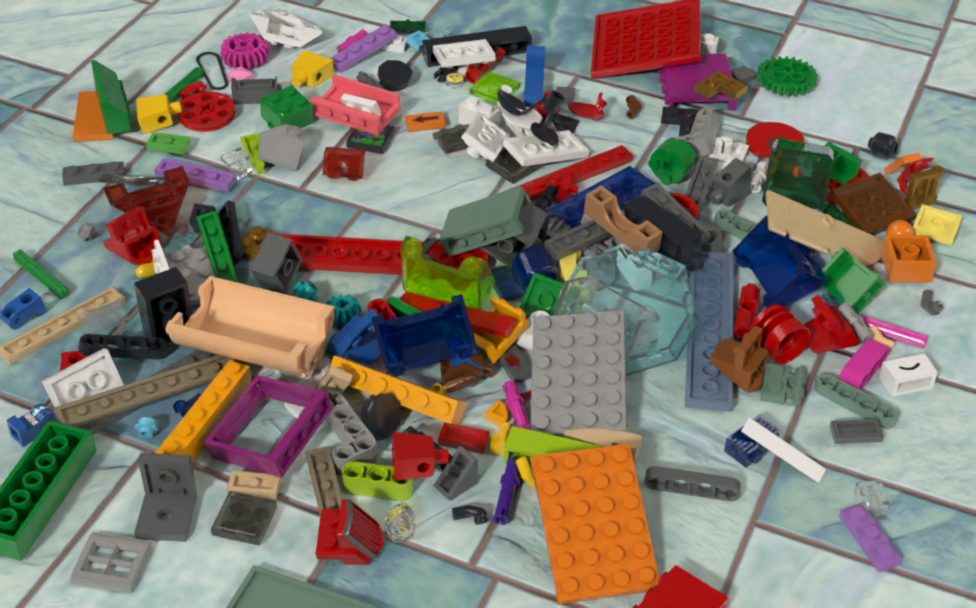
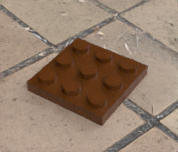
M881 173L833 189L830 194L850 221L857 226V229L873 236L886 231L893 221L905 220L910 222L916 217L914 211Z

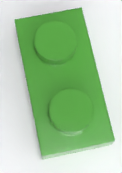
M153 132L146 146L147 150L185 154L191 141L188 136Z

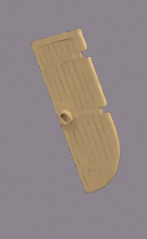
M770 190L766 191L768 228L770 231L784 237L788 233L789 239L824 254L830 251L831 257L841 248H845L864 266L873 265L881 259L884 240L834 219L828 214L818 212Z

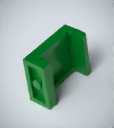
M841 248L834 253L831 260L817 272L814 278L818 285L841 304L849 303L855 313L858 314L886 284L878 274L869 270L845 248Z

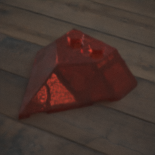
M183 166L163 171L164 183L128 193L124 183L105 187L103 191L109 204L124 213L136 207H143L150 226H156L157 230L171 237L190 182Z

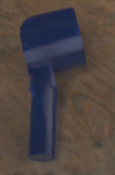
M198 393L187 402L185 400L176 401L173 404L175 413L180 411L181 416L184 417L201 394Z

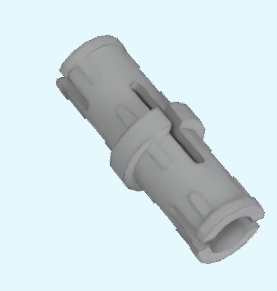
M849 303L839 306V313L861 342L864 343L868 338L873 340L875 335L865 325L862 316L857 315Z

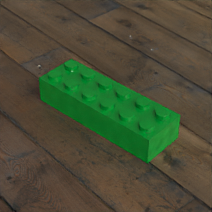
M48 420L0 486L1 556L19 561L24 559L97 452L92 431Z

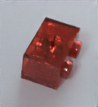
M326 146L322 175H326L331 179H338L339 177H345L351 181L362 179L366 151Z

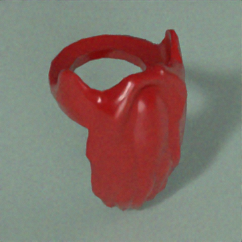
M601 92L598 95L596 105L571 102L567 106L573 114L582 118L600 120L604 118L602 109L607 105V102L602 99L603 93Z

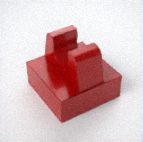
M564 175L555 199L556 203L562 205L563 201L574 202L576 197L574 194L578 193L579 187L571 183V177Z

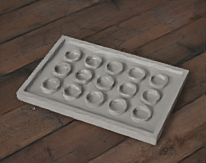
M624 310L533 317L532 431L563 438L566 430L600 428L608 429L609 431L627 432Z

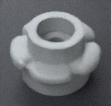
M83 221L80 225L77 236L82 238V241L93 237L95 233L93 223Z

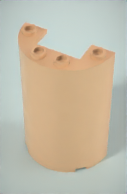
M209 276L200 285L198 290L201 306L191 315L187 323L183 326L182 313L178 312L166 325V333L169 334L175 344L308 377L316 370L326 351L327 344H325V341L327 340V333L331 334L334 306Z

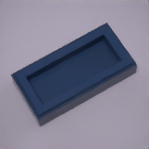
M505 265L487 270V280L500 299L508 302L523 297V291Z

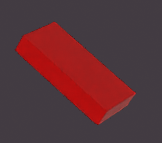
M444 422L438 437V445L456 449L462 446L467 451L484 454L490 438V431Z

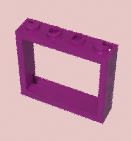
M257 375L204 443L213 459L282 478L333 407L325 391ZM265 398L305 407L269 456L230 445Z

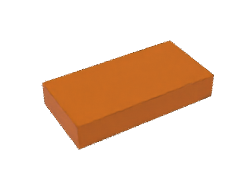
M918 152L902 156L883 170L885 175L901 172L905 169V164L911 165L922 158Z

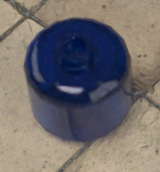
M531 246L522 250L511 262V271L525 291H527L534 272L556 280L558 276L557 266L542 246Z

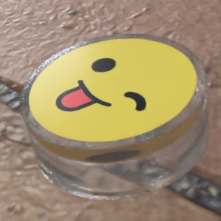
M450 73L446 76V85L454 89L460 88L464 85V76L460 73Z

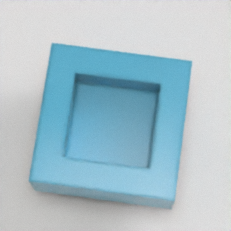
M419 30L408 35L406 42L416 51H421L422 40L429 38Z

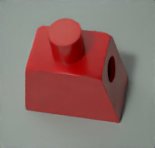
M393 432L391 453L394 480L432 477L434 475V464H448V449H434L433 437Z

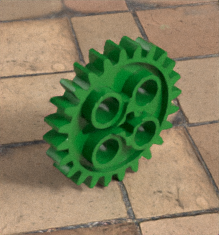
M778 56V59L771 57V60L766 59L765 62H761V66H758L757 78L758 82L761 83V87L766 86L765 90L771 89L772 93L779 92V95L785 93L787 97L789 94L796 97V93L803 95L804 92L809 93V90H813L814 86H816L818 76L813 66H808V62L802 63V59L797 61L795 57L789 59L788 56L785 59H782L781 56Z

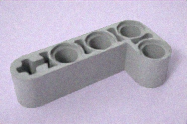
M707 106L697 112L690 134L675 139L679 141L684 140L690 144L696 158L706 156L712 151L720 126L714 107Z
M326 390L325 392H327L333 409L325 420L342 442L333 449L335 472L342 476V468L348 462L374 464L377 460L374 436L339 391Z

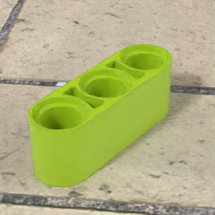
M348 462L342 468L343 488L349 494L395 501H406L413 495V479L394 480L392 466Z

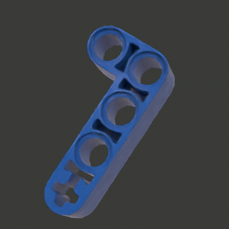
M527 45L523 101L526 107H531L537 99L540 101L543 98L545 46Z

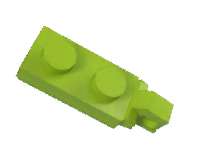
M259 133L240 136V143L250 166L255 165L257 174L265 173L264 164L268 162L258 159Z

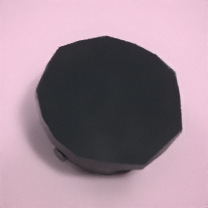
M386 60L378 67L379 84L389 91H401L408 86L413 71L402 61Z
M379 393L375 396V394H372L362 406L361 420L373 435L385 439L391 436L400 425L402 407L394 395Z

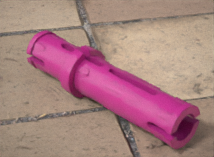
M515 381L505 382L502 389L506 396V406L511 411L515 427L532 430L524 408L525 401L523 396L519 394L517 383Z

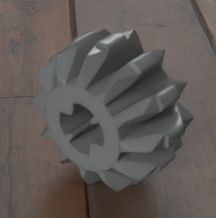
M550 217L544 221L537 237L542 240L541 244L544 245V241L569 231L571 225H566L565 220L560 221L558 217Z

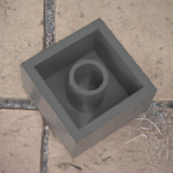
M268 232L266 238L260 244V250L256 258L251 262L250 270L262 289L286 294L303 259L292 239Z

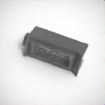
M232 77L231 79L234 105L260 104V98L282 89L281 84L277 82V77L275 79L236 80Z

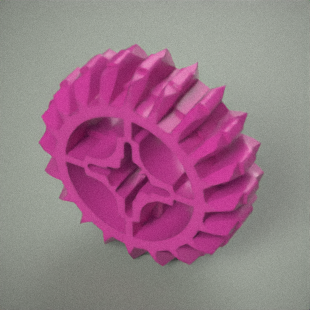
M248 32L246 34H234L233 37L229 36L228 39L223 40L220 48L224 64L228 65L229 68L234 67L235 69L240 66L249 70L250 68L256 69L257 66H263V63L267 62L270 55L268 42L261 35L249 34Z

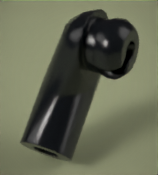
M466 505L451 508L453 520L474 517L476 525L485 524L488 521L486 517L488 513L482 507Z

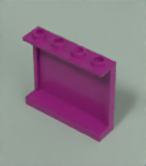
M726 53L701 54L700 62L657 68L659 82L662 83V94H665V105H668V107L673 106V102L726 101L728 110L736 111L738 98L734 100L719 92L707 99L694 92L695 84L717 71H721L733 78Z

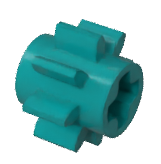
M300 280L292 287L295 291L292 294L294 297L314 302L319 299L316 296L319 290L310 280H307L305 283Z

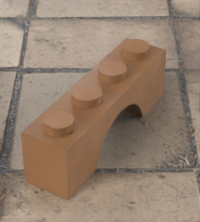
M602 185L586 194L584 214L644 260L659 251L663 234L660 229L648 220L640 225L629 221L621 212L616 196Z

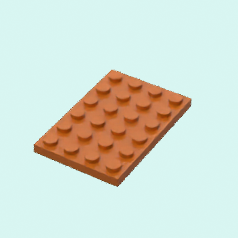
M630 444L531 456V466L557 604L646 593L650 588L654 589L658 585L659 574Z

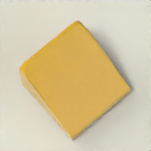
M505 422L491 436L488 454L504 456V445L510 432L509 422Z

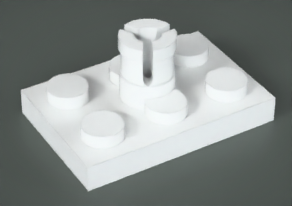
M486 39L433 45V53L441 67L452 68L457 66V73L465 76L467 68L473 63L486 64L490 61H495V53Z
M479 112L461 138L468 145L467 152L470 156L479 159L482 155L493 162L503 148L504 139L509 138L510 134Z
M729 137L715 138L712 151L704 157L719 159L716 176L734 158L744 162L749 145L733 142Z
M105 348L42 381L54 407L124 385L108 349Z

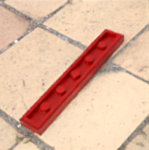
M405 292L399 298V300L440 322L507 338L517 326V320L513 317L410 292Z

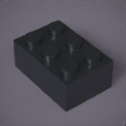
M177 267L134 282L143 333L146 337H159L171 342L169 334L166 333L168 321L172 320L180 312L183 316L184 326L192 315L188 282Z

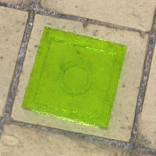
M489 71L469 88V94L498 104V89L503 85H508L511 87V95H513L520 88V82Z

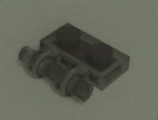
M457 124L453 128L439 129L438 132L432 133L433 139H438V145L445 154L466 149L468 145L461 137L469 127V124Z

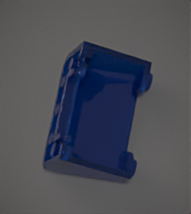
M767 215L732 250L737 258L735 260L736 263L744 269L746 267L751 269L766 291V294L763 296V305L766 308L781 304L786 308L822 288L828 282L827 277L805 245L789 239L788 233L784 237L769 230Z
M462 294L452 296V302L447 304V306L444 303H440L439 308L395 318V315L390 316L391 320H385L383 314L371 317L386 374L398 377L405 374V371L458 357L460 359H467L474 355L473 352L477 350V344Z

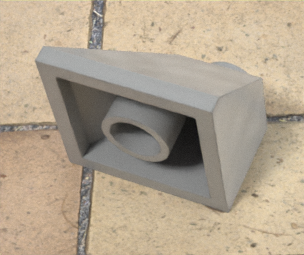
M284 124L260 132L258 159L296 171L304 144V130L297 126Z

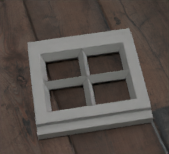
M92 532L71 573L70 583L131 593L150 552L151 541ZM95 547L114 549L110 559L92 556ZM119 550L137 553L134 562L115 560ZM88 562L107 564L103 574L85 571ZM112 565L131 568L127 578L108 575Z

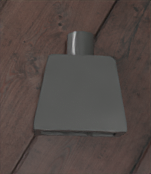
M734 158L714 177V191L708 195L710 202L713 204L721 202L725 206L730 207L749 196L751 193V167L738 158Z

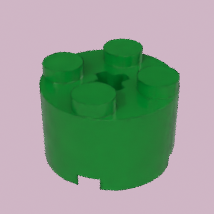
M676 138L666 139L652 153L648 161V166L664 185L679 183L695 166V152L690 144L684 140H675Z

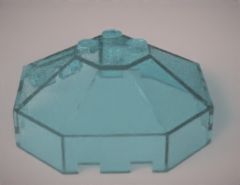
M615 246L603 250L604 254L595 257L591 255L582 257L558 294L564 311L563 315L624 310L626 376L677 361L700 324L686 266L649 248L626 255L620 246Z

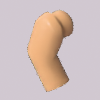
M868 326L875 335L873 340L889 347L891 351L894 341L883 337L877 327Z

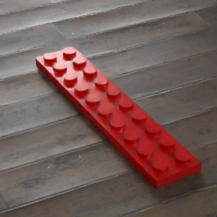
M293 234L280 235L292 239L303 260L298 269L445 278L419 254L422 250L420 245L423 242ZM437 243L429 252L455 277L465 267L469 266L475 271L469 279L486 280L489 254L480 250L479 247L449 257L441 244Z

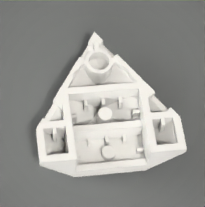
M275 8V10L262 9L258 10V12L251 10L249 12L261 35L270 44L277 45L278 42L284 44L287 48H300L322 33L320 27L307 24V21L290 13H285L279 8Z

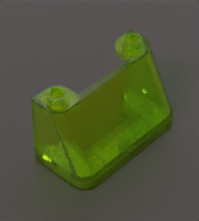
M405 236L401 245L402 286L405 292L480 310L484 309L496 282L486 260L476 257L466 258L458 270L425 259L421 256L423 252L422 243L416 238Z

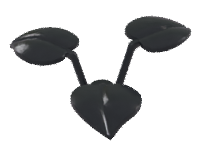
M501 88L498 89L497 97L500 105L507 112L515 116H520L521 113L527 114L543 103V109L548 113L543 125L534 122L530 126L532 134L539 140L553 147L558 144L559 137L557 133L547 128L549 120L559 131L569 130L572 134L575 132L579 120L557 113L565 100L560 92L552 90L547 98L543 96L539 102L526 109L525 104L521 100L504 92Z

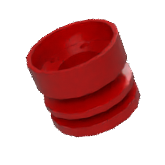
M781 304L772 305L762 311L753 321L749 330L750 332L754 326L763 328L760 348L768 350L767 356L779 365L787 364L797 358L806 348L811 336L810 330L801 321L794 318V315Z

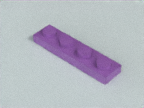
M383 25L331 57L334 68L340 73L396 39L397 33L388 25Z
M165 158L154 169L155 176L227 192L236 181L235 173Z

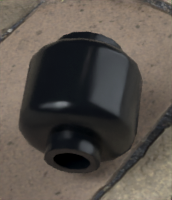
M878 132L869 139L868 148H870L872 156L888 160L897 154L899 142L893 135Z

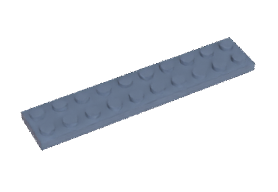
M701 251V267L690 274L685 407L732 411L733 381L711 363L710 356L723 339L733 340L734 253Z

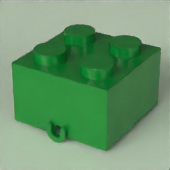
M293 85L260 98L261 117L267 122L269 129L284 124L297 126L301 129L314 123L313 105Z

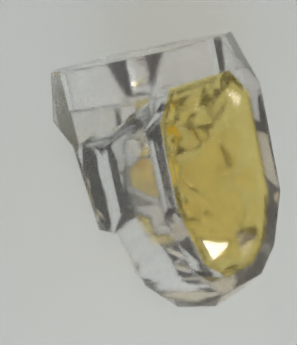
M400 502L391 508L384 520V529L393 542L404 543L413 538L415 534V514L412 508L405 502Z

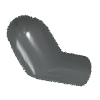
M928 289L924 290L920 303L921 307L930 315H938L943 310L942 303L938 305L939 301L932 302L933 292Z

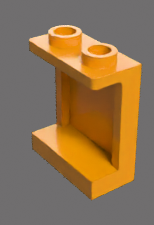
M492 296L489 299L492 308L488 312L513 317L517 320V326L507 338L475 330L469 331L464 327H461L456 334L460 340L480 348L483 358L494 364L529 327V324L525 318L526 314L519 307L514 308L504 299L499 300Z

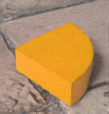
M498 400L485 412V419L501 427L505 422H508L506 405L501 400Z

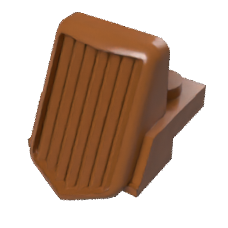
M754 326L749 333L744 334L741 343L730 339H723L710 356L711 363L747 393L761 390L763 371L766 367L768 350L760 348L763 328Z

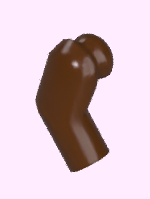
M634 95L626 97L627 107L629 108L626 116L629 119H633L640 112L642 106Z

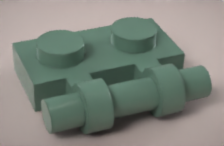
M766 363L760 401L783 405L786 398L791 399L793 405H799L804 397L805 369L797 367L795 373H788L789 366ZM787 384H790V385H793V387H792V388H789V387H786V385H787Z

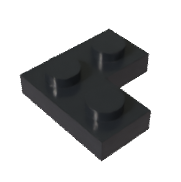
M663 106L661 123L680 125L679 137L688 135L691 132L699 110Z

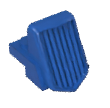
M372 309L362 318L356 314L338 333L330 337L325 353L332 356L346 357L370 366L387 348V343L372 331L376 325L373 321L378 314Z

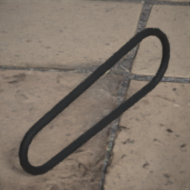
M214 52L199 54L196 57V62L203 69L202 72L210 88L214 90L226 88L228 82L218 54ZM210 54L217 57L225 82L224 86H212L199 62L201 56Z

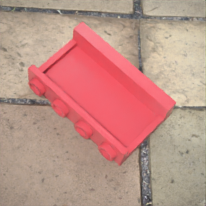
M336 74L332 76L333 85L323 97L313 96L310 100L313 105L314 116L377 136L380 135L401 109L400 95L398 93ZM345 93L377 101L382 114L378 116L343 105L341 97Z

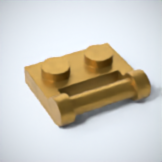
M934 165L930 170L911 174L905 202L912 210L921 208L922 204L928 206L936 203V191L940 177L944 173L942 166Z

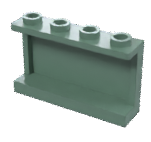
M519 186L450 209L439 238V243L450 257L522 234L524 227L518 220L521 207L529 205L531 200L523 187Z

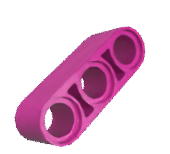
M868 338L843 367L839 379L862 390L880 369L883 362L886 361L890 348Z

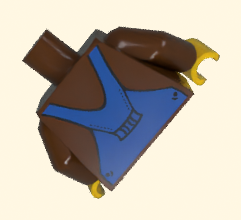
M449 336L442 347L437 344L438 350L430 356L431 361H440L441 383H445L444 386L438 383L433 384L431 389L443 394L447 391L451 393L468 386L474 387L481 376L491 378L494 371V365L483 362V354L480 348L470 345L464 340H457Z

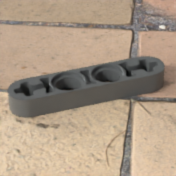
M660 466L649 467L645 473L644 483L653 490L723 501H736L741 495V483L732 477ZM675 480H683V481H685L686 483H685V484L676 483ZM699 484H708L711 487H701Z

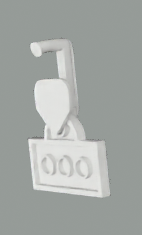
M503 85L501 87L504 92L511 94L512 89L510 86ZM498 101L497 109L500 110V118L517 135V137L505 138L503 146L522 166L588 157L589 150L569 130L556 132L559 142L553 147L536 138L530 130L532 123L540 124L542 116L535 109L527 114L521 113L520 116H515L507 112Z

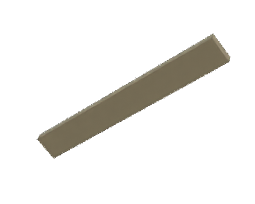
M216 355L54 407L53 412L58 423L78 427L209 384L229 360L235 362L236 360Z

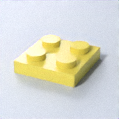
M922 204L912 227L914 235L928 236L931 240L952 245L963 215Z

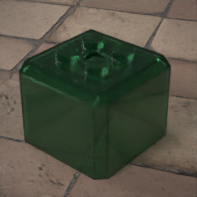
M785 139L774 141L771 147L762 202L767 207L766 191L770 190L811 209H819V212H823L834 152L830 146ZM795 167H802L805 173L801 177H796L793 174V169Z

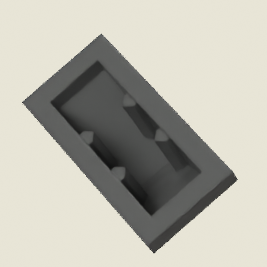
M459 446L433 486L448 500L452 501L478 484V460L465 448Z

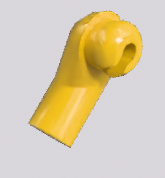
M152 259L151 263L141 264L136 268L135 274L138 278H147L156 274L153 266L154 259Z
M527 457L517 459L515 462L521 478L531 489H536L533 472Z

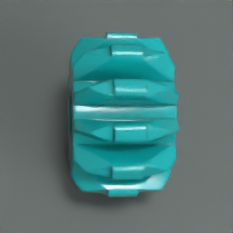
M340 294L339 297L332 296L331 300L326 301V305L334 306L333 325L336 329L344 327L356 314L361 316L360 303H358L356 297L351 298L350 294L346 296Z

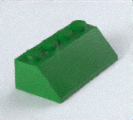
M91 60L96 94L107 135L131 131L129 123H133L122 80H118L116 72L96 60Z

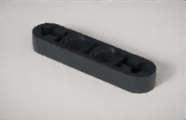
M85 334L80 337L78 351L85 356H90L105 348L108 349L110 356L114 358L159 360L167 357L170 344L167 340L159 337ZM109 344L116 345L118 348H111V347H108L107 345H109ZM133 345H134V346H138V347H140L141 349H134V348H131L130 346H133Z

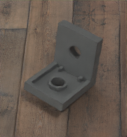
M140 453L138 463L145 496L134 532L135 538L186 542L197 499L191 455ZM163 515H170V516H171V517H170L169 519H167V520H160V519H159V518L162 517Z

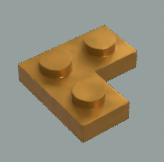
M721 71L715 72L694 85V92L707 99L722 92L735 100L747 93L748 89L747 85Z

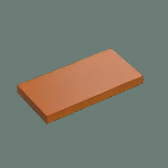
M96 91L79 92L73 130L74 142L113 140L114 134L107 135Z

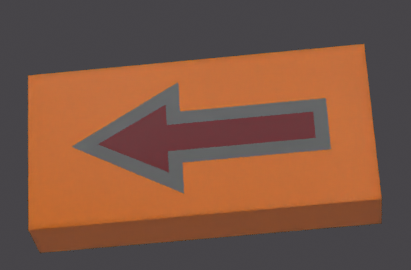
M442 111L405 115L408 132L446 128Z

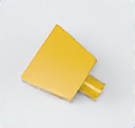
M306 50L302 51L291 66L292 83L296 87L304 84L313 88L334 75L332 59Z
M165 94L137 98V118L143 134L171 126L173 124L172 115L183 112L180 101L170 103Z

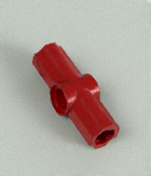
M748 283L741 288L733 333L740 341H742L745 333H749L750 327L757 317L760 289L756 284Z

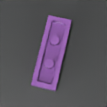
M862 503L840 510L838 517L878 572L901 565L902 557Z

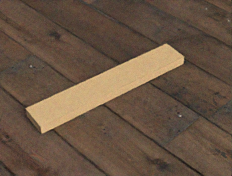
M112 286L1 345L0 356L9 365H12L125 304V297Z

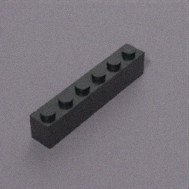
M526 26L427 39L422 40V56L427 67L439 66L440 63L433 53V45L483 39L487 40L494 53L501 47L506 51L503 56L526 53L527 45L532 46V36Z

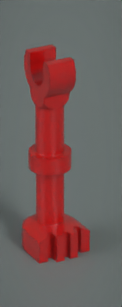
M500 47L495 52V61H490L486 64L480 63L478 68L477 66L470 65L465 73L467 81L471 84L478 82L483 72L489 71L493 64L503 60L502 56L506 51Z

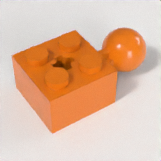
M896 220L890 223L886 230L881 252L888 282L931 283L937 263L929 237L914 235L911 224L905 220Z

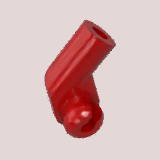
M197 81L183 89L179 96L183 100L196 91L199 93L205 92L207 86L203 84L204 82Z

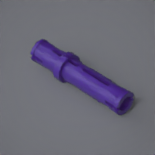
M514 457L507 459L505 473L501 476L500 480L502 486L493 516V521L496 524L499 523V519L502 516L500 525L509 523L515 490L519 487L520 483L517 465L513 466Z

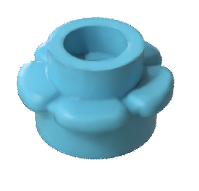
M149 417L140 418L138 424L135 425V430L139 432L140 436L151 438L153 434L158 433V422Z

